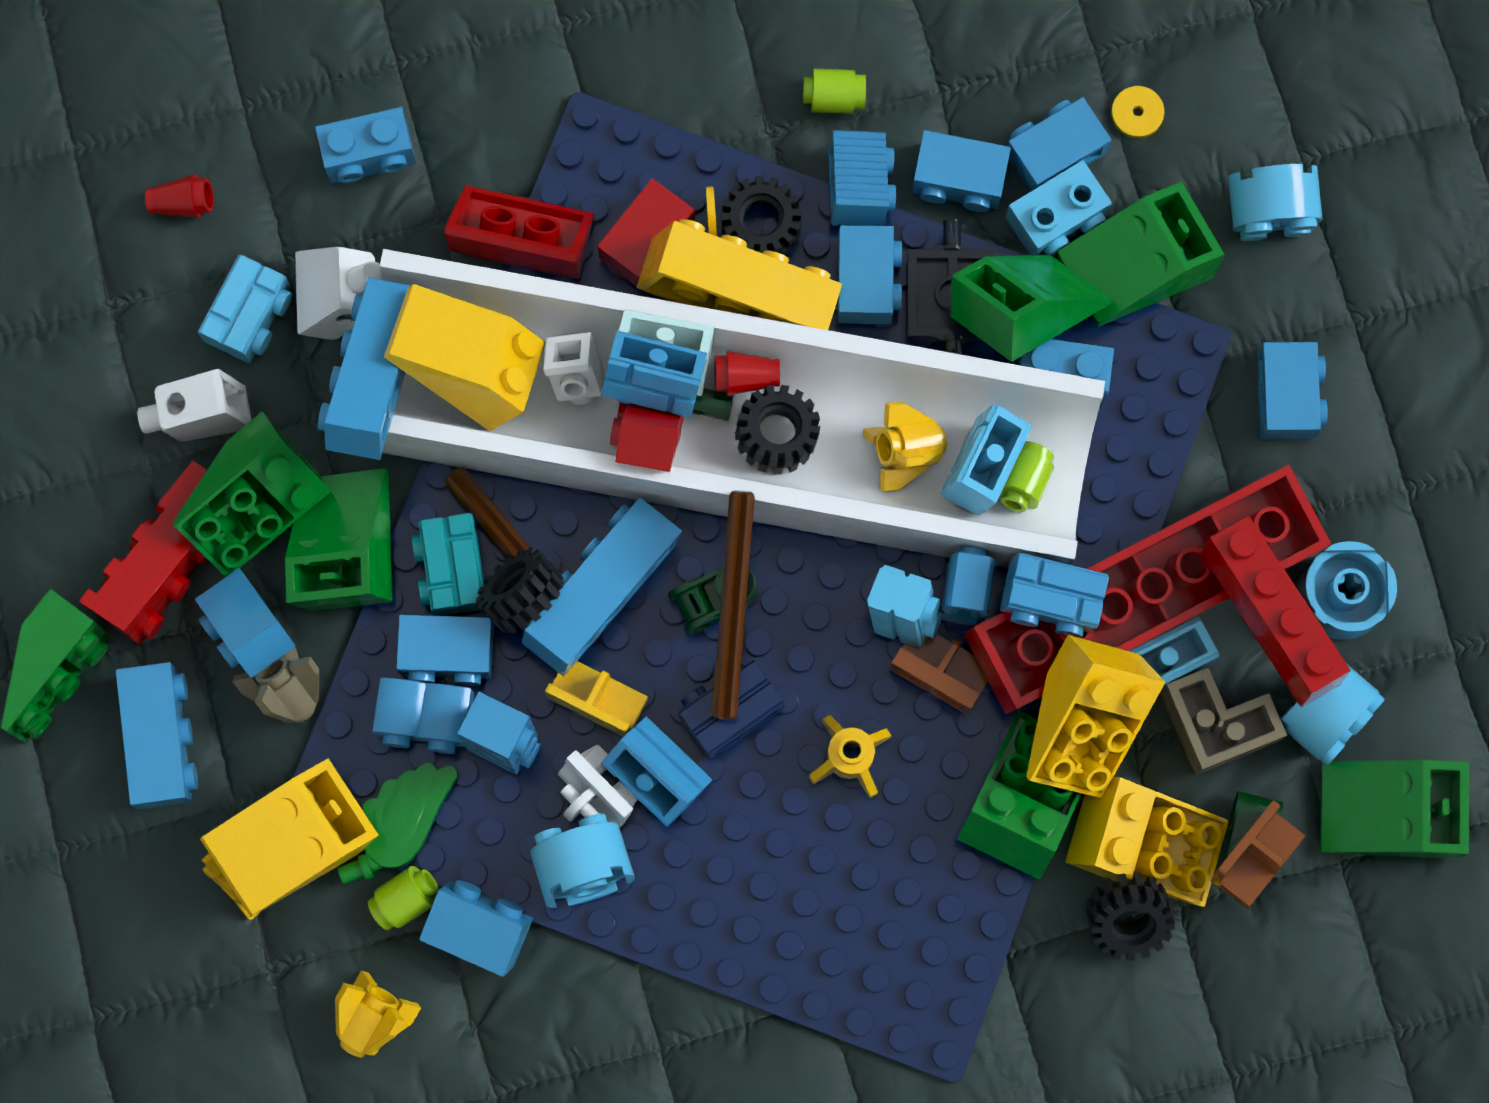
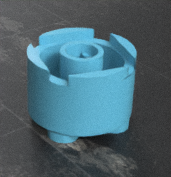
M1283 164L1253 168L1252 178L1241 180L1240 172L1228 176L1233 231L1240 232L1241 241L1266 239L1267 233L1274 230H1284L1285 237L1310 235L1311 229L1317 228V223L1323 220L1318 168L1315 165H1311L1305 173H1303V164Z
M1353 541L1333 544L1318 554L1300 576L1297 589L1331 639L1350 640L1365 635L1387 616L1395 603L1397 580L1394 570L1388 561H1385L1375 552V549L1367 544ZM1343 583H1346L1348 591H1354L1355 595L1350 599H1346L1345 594L1338 590V587Z
M1349 665L1348 667L1351 671L1338 687L1302 708L1296 701L1295 705L1291 706L1280 719L1286 733L1325 765H1328L1345 746L1344 744L1353 734L1356 735L1373 716L1375 710L1385 700L1376 688Z
M605 814L588 816L579 821L580 827L562 832L561 828H551L534 836L536 846L530 850V855L547 907L557 908L555 899L566 898L568 906L586 903L618 891L616 881L624 877L627 884L634 881L635 876L619 825L614 822H608Z

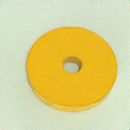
M1132 86L1126 88L1117 95L1111 109L1112 121L1115 127L1128 137H1148L1159 129L1163 121V102L1157 93L1147 87ZM1135 108H1139L1142 110L1143 114L1141 116L1134 115L1133 110Z
M711 186L706 187L708 232L717 236L714 187Z

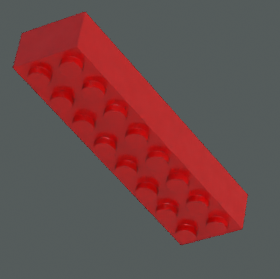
M1288 464L1087 568L1088 570L1109 574V580L1103 600L1099 625L1097 629L1089 633L1083 632L1082 639L1130 651L1229 599V596L1201 553L1211 536L1248 515L1284 570L1332 545L1290 465ZM1002 612L963 633L1005 714L1017 710L1043 696L1047 673L1067 637L1055 632V624L1039 621L1037 627L1024 626L1010 621L1012 614Z

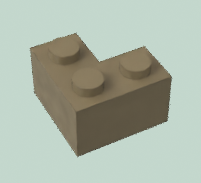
M1209 668L1168 683L1160 691L1162 700L1195 776L1276 744L1287 736L1269 693L1227 710Z

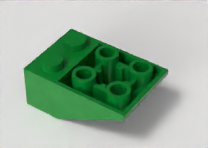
M1182 181L1141 198L1064 246L1056 253L1061 263L1112 298V304L1091 315L1097 327L1213 279L1225 255Z
M1051 255L985 256L952 275L951 317L1011 362L1112 304L1111 297Z
M261 412L226 441L172 524L227 577L252 559L327 496L331 490L313 464Z
M382 468L321 476L331 492L294 522L285 556L286 603L308 611L393 602L389 469Z
M51 588L21 625L1 724L2 729L24 743H27L31 737L34 739L38 738L46 730L52 719L49 716L51 711L59 701L64 703L72 697L80 685V681L77 678L88 665L92 667L102 659L109 647L106 642L111 637L97 623Z
M1018 710L957 840L1040 880L1059 846L1082 793L1028 780L1026 776L1038 719Z
M1375 760L1331 761L1328 765L1321 762L1320 853L1458 859L1468 855L1469 762Z

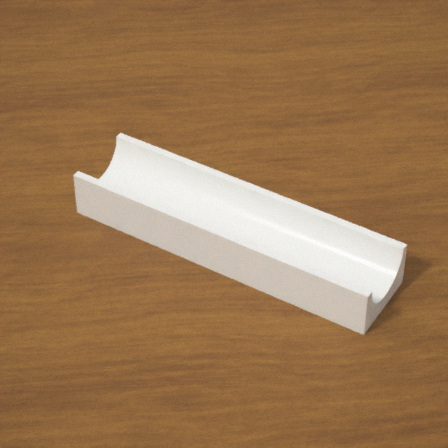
M383 249L380 262L381 280L407 285L416 284L512 317L545 342L548 337L591 332L604 369L603 383L616 331H619L624 309L715 326L710 364L704 385L705 389L715 390V355H726V351H732L770 359H779L780 386L774 387V391H780L781 385L789 386V394L794 395L797 389L803 392L802 400L806 402L810 398L815 404L813 413H819L820 421L818 426H821L813 454H810L809 460L804 465L799 463L797 470L790 473L788 467L783 469L782 474H774L773 467H768L766 473L759 471L760 463L755 461L752 466L747 463V453L740 454L737 448L739 440H735L738 416L745 400L750 401L752 393L755 392L751 391L734 395L729 421L692 414L691 418L684 416L680 442L670 472L616 463L618 446L610 445V435L614 417L617 418L620 402L604 396L594 397L591 402L585 405H575L570 400L557 402L549 376H545L543 371L545 343L524 413L492 431L485 429L406 373L383 449L385 454L638 500L641 497L644 501L726 517H728L730 493L734 490L750 491L755 496L753 522L950 558L954 552H960L963 546L979 547L988 551L987 556L996 560V567L1007 569L1009 568L1011 558L1019 552L1072 565L1075 560L1078 541H1076V526L1084 473L1098 410L1103 398L1105 381ZM580 353L562 355L564 361L580 359ZM765 389L759 390L760 393L763 394ZM902 401L932 418L943 428L947 437V449L938 464L930 466L902 489L883 492L880 490L881 467L888 466L880 462L876 451V444H872L863 438V428L887 427L884 425L885 403ZM993 404L999 405L1030 423L1032 429L1026 441L1043 445L1054 455L1052 462L1054 471L1036 509H1026L1025 512L1013 511L1001 503V497L999 496L995 505L978 516L940 494L947 477L952 474L951 469L976 418ZM772 415L765 418L760 424L762 435L771 443L784 444L795 436L794 426L786 417Z

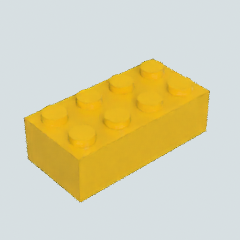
M680 219L679 222L673 221L652 238L636 288L676 303L828 330L842 283L831 280V274L823 269L806 266L804 269L789 264V258L783 254L774 251H763L762 254L746 248L747 242L738 237L722 235L720 238L706 233L705 227L698 222Z

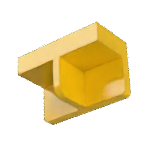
M578 661L564 677L558 673L553 683H548L544 690L547 699L622 737L634 728L648 701V696L610 678L608 672L603 670L600 673Z

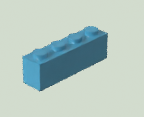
M368 277L363 295L356 294L351 313V320L355 321L352 331H344L341 342L340 355L344 357L342 366H334L329 384V392L333 394L331 402L323 403L319 413L318 430L325 432L326 450L381 460L406 374L403 370L385 359L384 354L406 291L411 285Z
M641 497L631 508L625 504L619 508L608 523L612 530L602 541L595 537L587 545L579 557L584 562L575 573L572 574L569 570H566L562 574L564 585L563 588L558 590L560 592L558 599L550 601L553 606L548 611L543 610L540 613L541 618L536 622L533 619L530 620L529 627L524 631L521 643L563 677L679 541L682 530Z

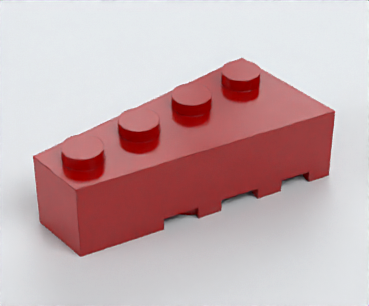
M194 461L190 463L157 504L156 512L160 516L155 522L149 519L142 523L133 533L129 546L130 553L118 560L113 558L103 570V575L106 577L100 590L95 593L88 589L79 600L97 618L139 646H141L145 638L151 640L159 632L165 621L162 614L172 601L177 603L185 595L191 584V580L188 577L198 564L203 566L208 562V559L172 524L207 471Z

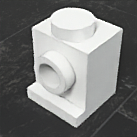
M591 332L548 337L546 339L543 371L545 376H549L557 402L570 400L575 405H585L591 402L594 397L601 396L604 369ZM580 353V359L564 361L562 355Z

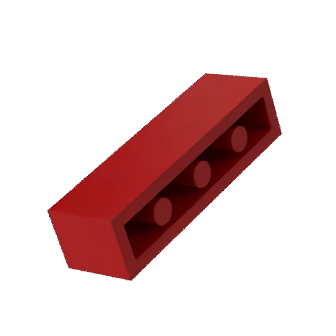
M1248 515L1211 536L1201 553L1202 557L1300 707L1302 708L1338 687L1350 673V668L1250 516Z

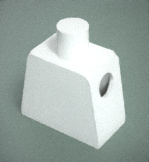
M329 247L295 252L297 332L299 335L336 340L343 336L345 330L353 329L355 321L351 320L354 298L356 294L363 295L368 277L381 280L380 264L375 262V257L370 252L344 247Z
M220 369L157 386L154 391L156 404L140 407L137 411L138 422L144 434L162 430L179 441H190L238 432L251 421L246 386Z

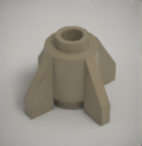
M295 647L254 677L250 678L247 673L235 675L232 681L242 695L255 701L264 715L281 720L283 723H300L307 720L314 713L319 700V668L310 656L299 659Z

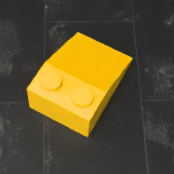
M412 284L406 291L384 358L485 429L492 431L524 413L546 342L512 317Z

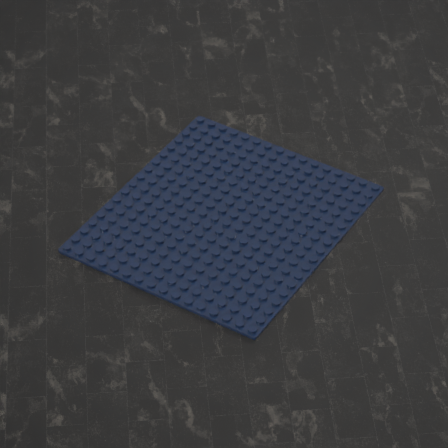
M576 92L570 97L529 199L594 213L580 278L578 280L505 263L502 264L500 270L670 301L636 288L637 286L599 259L597 248L599 243L652 178L695 209V222L702 224L705 227L706 233H709L706 187L713 186L717 237L720 238L723 235L721 213L724 199H728L729 191L734 186L737 189L740 187V181L748 178L749 183L755 182V176H763V181L769 182L770 177L778 179V185L781 187L784 183L791 188V195L796 194L799 200V208H801L802 215L797 242L794 247L790 245L788 253L785 255L789 258L788 263L802 269L806 266L823 269L831 274V280L837 282L840 224L837 226L831 224L830 186L828 182L593 96ZM764 204L752 206L744 216L746 227L751 232L759 235L770 233L779 222L776 211ZM895 207L894 211L887 212L884 226H894V241H902L901 268L893 267V284H901L902 286L901 311H893L891 324H838L837 300L828 330L944 351V344L933 340H907L908 249H933L943 245V224ZM961 231V245L974 250H997V256L1025 255ZM1154 303L1100 327H1097L1092 316L1052 338L1054 340L1114 348L1109 392L1098 410L1084 473L1076 526V541H1078L1072 566L1087 569L1161 531L1231 339L1228 329L1159 303ZM969 341L962 344V355L1018 365L1019 358L1011 362L984 341ZM422 460L391 536L393 602L363 605L294 777L329 758L362 809L363 804L367 800L378 797L381 786L385 781L397 779L407 770L415 771L420 765L427 762L434 764L438 770L447 765L454 766L458 771V779L441 805L423 847L408 865L395 870L403 872L410 866H415L419 870L426 869L434 877L439 887H443L450 881L455 883L456 880L472 883L482 890L480 895L496 902L502 898L519 904L524 909L522 913L533 917V923L948 1082H959L967 1067L1035 878L957 840V837L1018 710L1038 719L1042 697L1005 714L992 687L987 682L970 713L966 715L889 670L893 659L904 643L900 642L898 636L893 640L874 632L867 599L879 569L884 565H888L905 571L906 577L914 574L931 580L934 597L940 599L938 611L941 612L947 565L950 562V558L753 522L749 568L754 573L758 590L757 597L746 608L742 663L745 665L753 659L780 695L785 706L779 713L709 760L680 720L678 711L684 707L681 699L701 685L704 686L706 691L714 686L719 622L699 633L686 635L684 628L687 624L676 601H670L667 594L672 589L689 580L705 576L724 567L728 517L647 502L682 530L679 541L604 629L598 640L580 657L578 662L600 673L604 670L610 674V678L648 696V701L635 726L647 716L713 780L668 827L639 800L636 801L630 816L624 825L620 827L635 876L633 882L627 884L624 877L616 881L618 891L573 906H568L566 898L555 899L557 908H549L545 904L530 855V850L536 846L534 836L551 828H561V831L565 832L580 827L579 821L584 819L580 814L569 822L563 815L571 804L560 793L567 784L557 774L565 765L566 758L575 750L582 754L593 746L599 745L609 754L623 737L546 698L544 690L548 683H553L558 672L521 643L525 629L522 630L519 627L515 633H510L509 631L504 633L494 624L492 679H481V685L462 686L453 684V678L435 677L434 684L470 688L474 692V700L478 692H481L530 716L538 734L537 743L541 745L529 769L522 766L518 775H515L468 752L466 747L456 746L454 754L429 751L427 750L428 743L410 741L409 748L386 746L382 744L383 737L376 736L372 732L380 678L408 680V676H401L397 671L399 615L434 616L430 605L422 606L418 579L426 578L424 561H415L412 535L420 534L418 522L421 520L446 518L448 516L468 513L445 483V478L459 467ZM465 468L529 547L540 550L561 574L566 570L574 574L584 562L579 557L587 545L595 537L602 541L612 530L608 523L619 508L624 504L631 508L637 501ZM475 521L483 578L485 580L487 575L493 576L495 573L493 569L498 564L503 566L506 563V557ZM995 566L988 616L985 617V621L1002 613L1000 605L1004 587L1006 586L1007 568ZM691 598L690 600L696 613L700 614L701 612L695 599ZM482 610L447 615L451 617L489 618ZM941 620L937 634L952 643L957 639L961 642L959 647L974 655L963 633L975 626ZM831 714L843 729L853 727L861 729L870 735L887 728L892 735L890 739L875 747L874 759L869 768L871 777L878 790L877 795L869 799L858 778H841L834 772L814 785L810 781L809 775L827 761V752L832 737L822 722V719ZM846 744L843 747V753L847 758L854 759L859 756L860 748L852 749ZM608 770L601 775L612 787L620 781ZM365 849L358 855L366 853Z

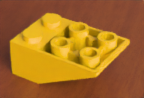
M1067 635L1046 676L1026 776L1028 780L1102 798L1162 690L1165 681L1140 654Z
M328 758L284 783L202 836L200 840L249 916L252 917L360 854L379 835Z
M1113 777L1102 798L1084 795L1065 863L1118 882V874L1123 873L1126 874L1127 880H1132L1133 873H1141L1143 881L1148 876L1155 878L1157 885L1159 883L1163 885L1168 897L1199 907H1205L1212 883L1210 880L1214 876L1229 820L1124 778Z

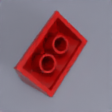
M465 185L445 226L444 234L450 252L579 280L594 213Z

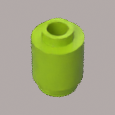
M813 68L812 77H804L803 103L811 104V113L853 114L854 110L865 109L866 75L855 74V70Z
M1025 441L1000 494V501L1005 507L1016 512H1025L1026 509H1036L1054 471V465L1052 464L1054 455L1048 448L1035 442Z
M410 866L374 891V896L368 900L369 910L375 921L383 929L401 928L432 908L436 893L439 890L438 884L426 869L419 870L415 866Z

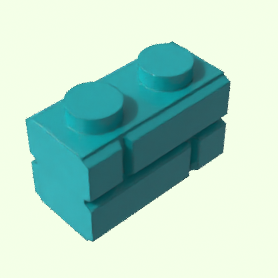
M465 513L418 522L420 534L412 535V545L415 561H424L426 578L418 579L422 606L430 605L434 616H447L460 612L466 613L481 610L477 606L476 598L480 596L477 593L479 588L485 586L483 582L482 564L473 514Z

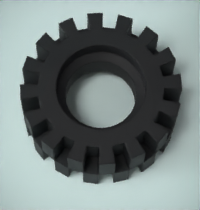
M755 176V182L749 183L748 178L740 181V187L737 189L734 186L729 191L728 199L725 198L722 205L721 223L723 235L738 237L747 242L746 248L762 254L763 251H774L786 255L790 245L794 247L797 242L798 233H800L801 208H799V200L796 194L792 196L790 193L791 188L785 183L781 187L778 185V179L770 177L769 182L763 181V176ZM758 204L772 207L779 218L776 228L770 233L763 235L751 232L744 223V216L747 210Z
M770 385L765 387L763 394L759 390L753 392L750 401L746 399L743 403L736 424L735 440H739L737 448L740 454L746 452V462L751 466L755 461L760 463L759 471L765 473L768 467L774 468V474H782L783 469L788 467L789 473L797 470L798 464L804 465L809 460L810 454H813L820 434L821 426H818L820 416L818 412L813 413L815 404L810 398L804 402L802 400L804 393L798 389L794 395L789 394V386L781 385L780 391H774V386ZM772 415L786 417L794 426L795 436L784 444L771 443L761 433V422Z
M529 547L527 551L524 549L517 551L515 558L512 555L505 558L506 563L503 566L498 564L493 569L495 571L493 576L487 575L483 581L486 585L480 587L477 592L480 595L476 598L477 606L504 633L508 631L515 633L519 627L522 630L529 627L530 620L533 619L535 622L541 618L540 613L543 610L548 611L553 606L550 601L558 599L560 595L558 590L563 588L564 582L562 579L564 578L562 574L540 550H535L533 547Z
M1125 873L1118 874L1119 882L1114 884L1110 878L1104 880L1105 890L1096 886L1092 891L1093 898H1088L1087 900L1088 910H1086L1093 941L1096 946L1099 945L1100 951L1105 955L1110 951L1112 958L1117 960L1120 959L1122 953H1125L1127 961L1135 960V953L1141 952L1142 957L1146 958L1151 956L1149 948L1153 947L1157 952L1164 948L1162 940L1170 941L1172 937L1171 930H1174L1175 922L1169 898L1161 883L1157 885L1155 878L1148 876L1143 881L1141 873H1133L1132 880H1127ZM1126 912H1145V915L1132 922L1122 923L1114 921Z

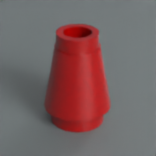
M197 174L153 188H147L145 191L147 211L149 214L202 218L204 213H211L214 208L212 184L207 177L199 178Z
M726 351V355H715V392H726L727 396L765 389L766 386L770 385L779 387L780 361L779 359H770L732 351Z

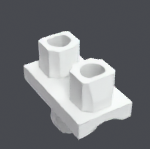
M599 745L593 746L582 754L575 750L566 758L565 765L558 772L557 775L567 784L560 793L571 804L563 815L570 822L580 814L584 818L595 814H605L608 822L617 823L620 828L633 811L632 807L638 799L620 781L612 787L601 776L607 769L600 763L608 754Z

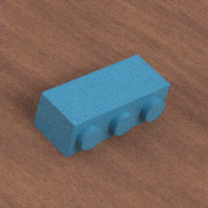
M171 662L117 669L116 678L130 805L138 810L192 803L191 790H198V775L195 763H188L186 746L193 745V731L190 718H183L181 701L188 700V686L185 674H178V669Z
M478 692L457 733L468 752L515 775H518L522 766L530 768L541 745L537 743L538 734L530 716L481 692Z

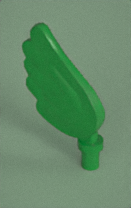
M427 762L420 765L415 771L407 770L397 779L385 781L381 786L378 797L371 798L363 804L362 810L379 836L365 848L366 853L359 855L357 861L337 867L343 885L364 877L366 881L375 878L374 872L384 868H402L416 857L427 839L441 805L458 779V771L454 766L447 765L438 770L434 764Z

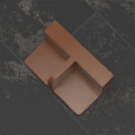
M936 634L934 639L927 637L924 646L922 645L920 648L904 643L893 659L889 669L966 715L970 713L988 682L975 655L959 647L961 642L957 639L952 643L939 634Z
M1274 800L1210 880L1247 910L1305 838L1303 833L1276 813L1281 805Z

